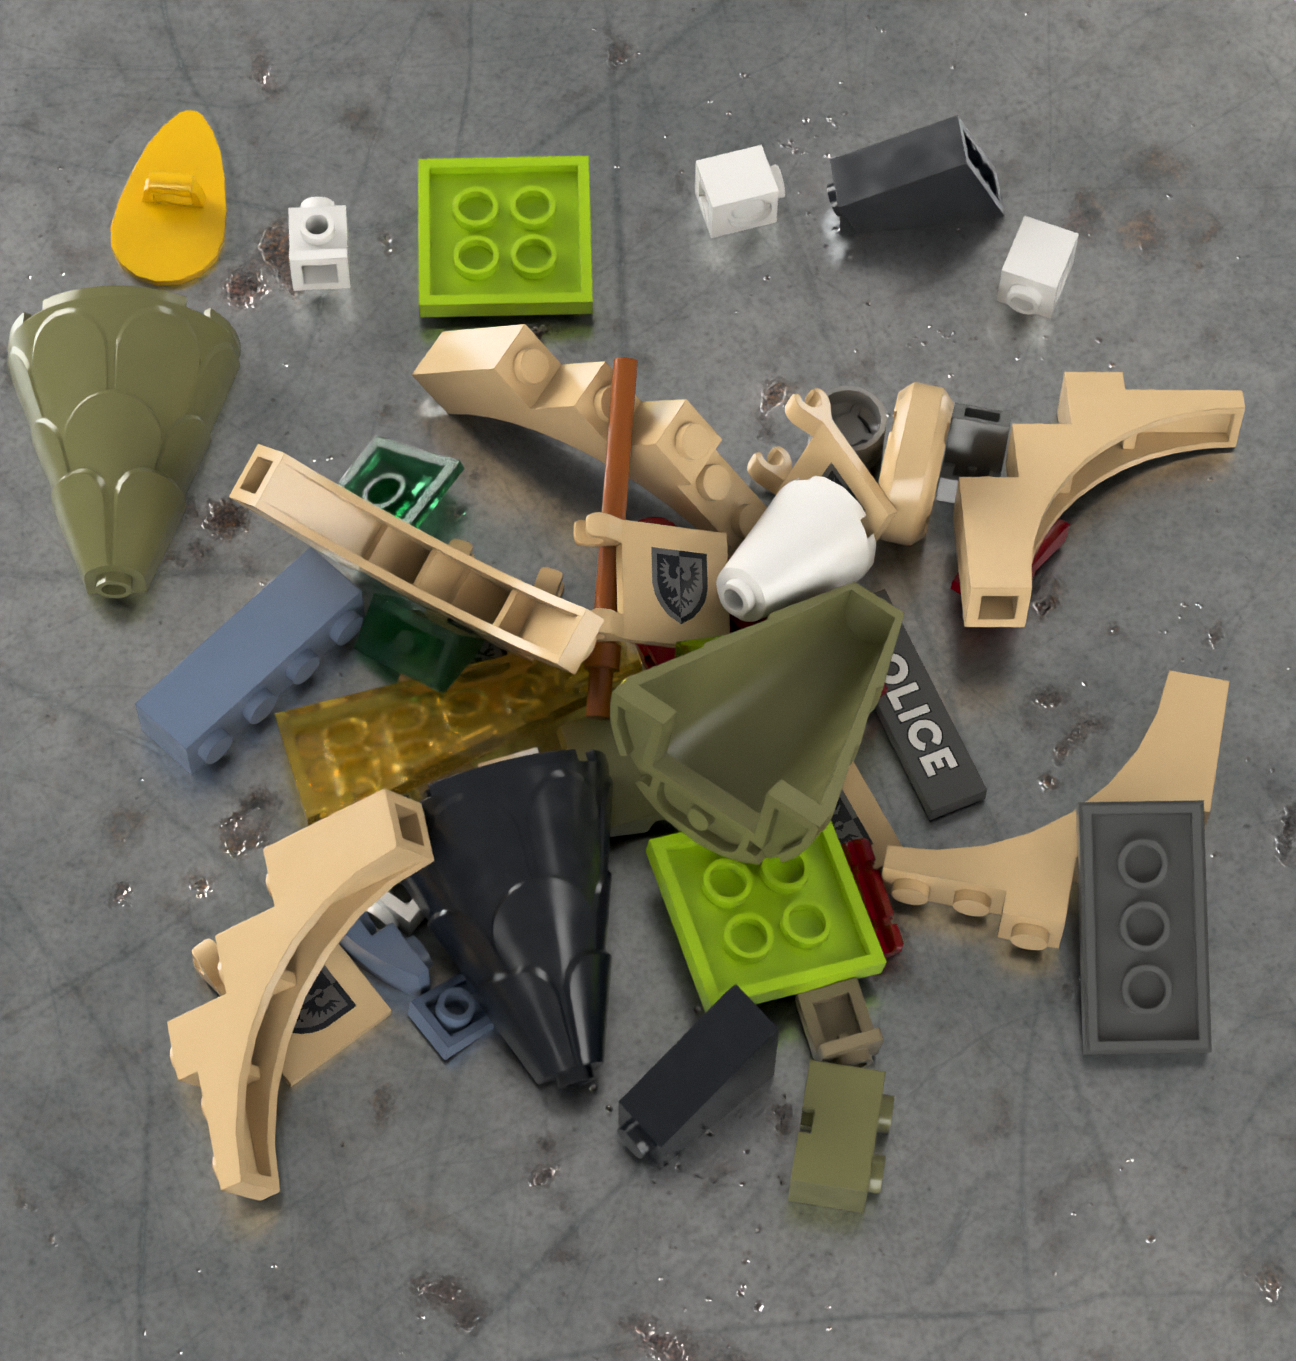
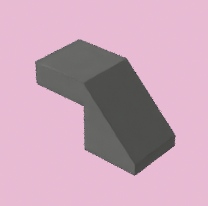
M955 402L936 500L955 503L959 477H1001L1012 412Z

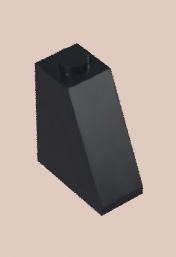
M958 115L830 159L834 182L827 185L829 201L835 214L838 217L844 215L859 234L987 221L1005 216L996 168Z
M737 984L726 991L619 1101L618 1124L620 1127L617 1129L620 1138L635 1156L642 1159L648 1155L659 1169L774 1076L779 1029Z

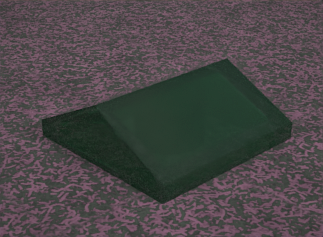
M376 435L337 484L418 529L465 468L460 460Z

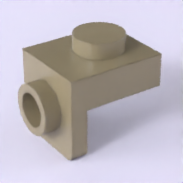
M857 977L797 994L795 1004L814 1060L865 1068L873 1063L872 1056L878 1054L884 1039L880 1028H873Z

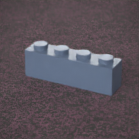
M309 547L135 703L141 730L191 775L205 763H215L228 751L233 737L249 723L257 724L268 716L274 708L277 698L293 683L299 685L309 679L318 668L320 659L336 644L344 645L355 637L365 619L362 590L316 550Z

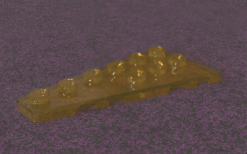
M616 641V644L622 646L620 671L613 673L612 691L620 684L625 683L628 677L643 671L641 657L634 643ZM510 654L275 713L278 732L307 827L384 788L403 795L585 707L587 703L589 671L583 669L584 661L574 675L536 659L532 662Z

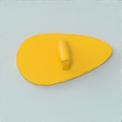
M194 110L180 112L158 131L136 163L119 199L111 224V248L120 267L138 281L156 286L184 284L202 276L216 263L223 248L227 206L221 151L213 130L199 112Z

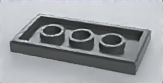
M1204 800L1078 802L1076 804L1083 1055L1211 1053Z

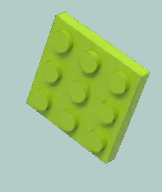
M589 156L418 159L420 317L593 314Z
M832 821L800 855L785 862H782L779 857H767L759 865L732 860L716 854L694 842L683 832L649 839L645 851L705 1013L735 984L755 1004L856 977L860 979L882 973L887 962Z

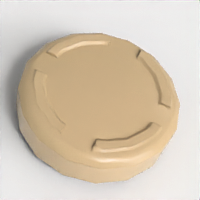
M913 382L898 393L893 414L894 420L891 432H889L878 483L898 512L880 536V540L911 546L926 536L954 408V402L942 387Z

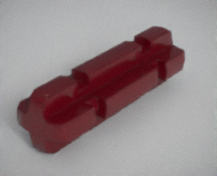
M867 838L848 841L842 844L841 847L885 958L894 956L902 951L904 942L898 924H892L891 922L894 912L883 879L881 878L880 870L873 868L876 858L871 843Z

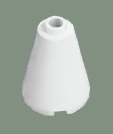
M813 476L809 480H799L797 478L786 484L777 493L717 577V592L725 610L740 620L754 622L768 617L769 613L854 581L857 582L864 577L874 564L876 541L874 533L867 538L865 529L860 521L866 516V513L860 503L844 487L825 477Z

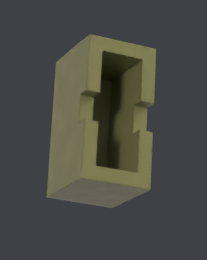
M810 1060L799 1129L808 1130L811 1133L798 1131L788 1201L864 1213L867 1193L880 1194L886 1156L873 1154L877 1132L889 1134L895 1096L883 1094L886 1072Z

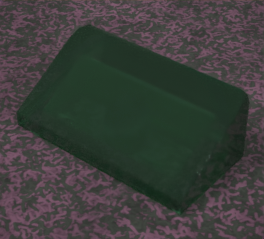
M374 593L354 649L438 692L446 693L480 651L485 639L403 598Z

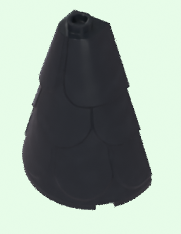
M576 749L549 751L484 765L428 784L429 789L425 790L418 802L422 804L434 861L401 881L427 918L428 928L474 987L473 998L537 1084L556 1080L559 1089L579 1086L594 1080L593 1070L599 1069L604 1064L612 966V955L606 951L612 882V873L608 870L613 781L609 775L606 755L594 749L585 752L588 761H579Z

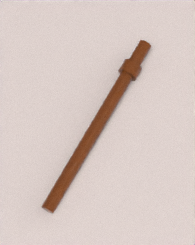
M627 357L615 358L613 363L602 513L613 515L622 520H626L638 367L636 359ZM616 546L599 547L594 609L605 608L617 612ZM616 641L596 642L592 653L584 660L583 669L589 671L586 718L594 720L610 719L613 673L620 671L622 646L616 644Z

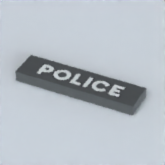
M885 589L874 593L893 605ZM902 623L885 679L888 691L880 697L875 711L929 819L932 820L985 799L987 788Z

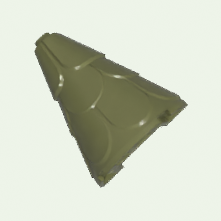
M96 286L71 290L44 299L42 311L32 316L23 312L16 319L9 332L8 372L31 429L32 445L52 490L51 503L53 511L87 594H99L107 598H122L131 593L148 592L187 508L185 496L212 441L210 434L240 367L241 343L233 326L212 308L204 310V314L188 308L187 297L183 295L137 286Z
M854 581L769 613L767 620L708 641L704 643L702 648L628 677L625 683L620 684L612 691L610 717L614 739L620 756H628L630 754L642 775L635 782L653 807L668 822L694 842L716 854L732 860L757 865L767 857H779L782 862H785L800 855L816 840L818 835L825 830L831 821L848 768L860 747L868 716L875 709L880 699L905 613Z

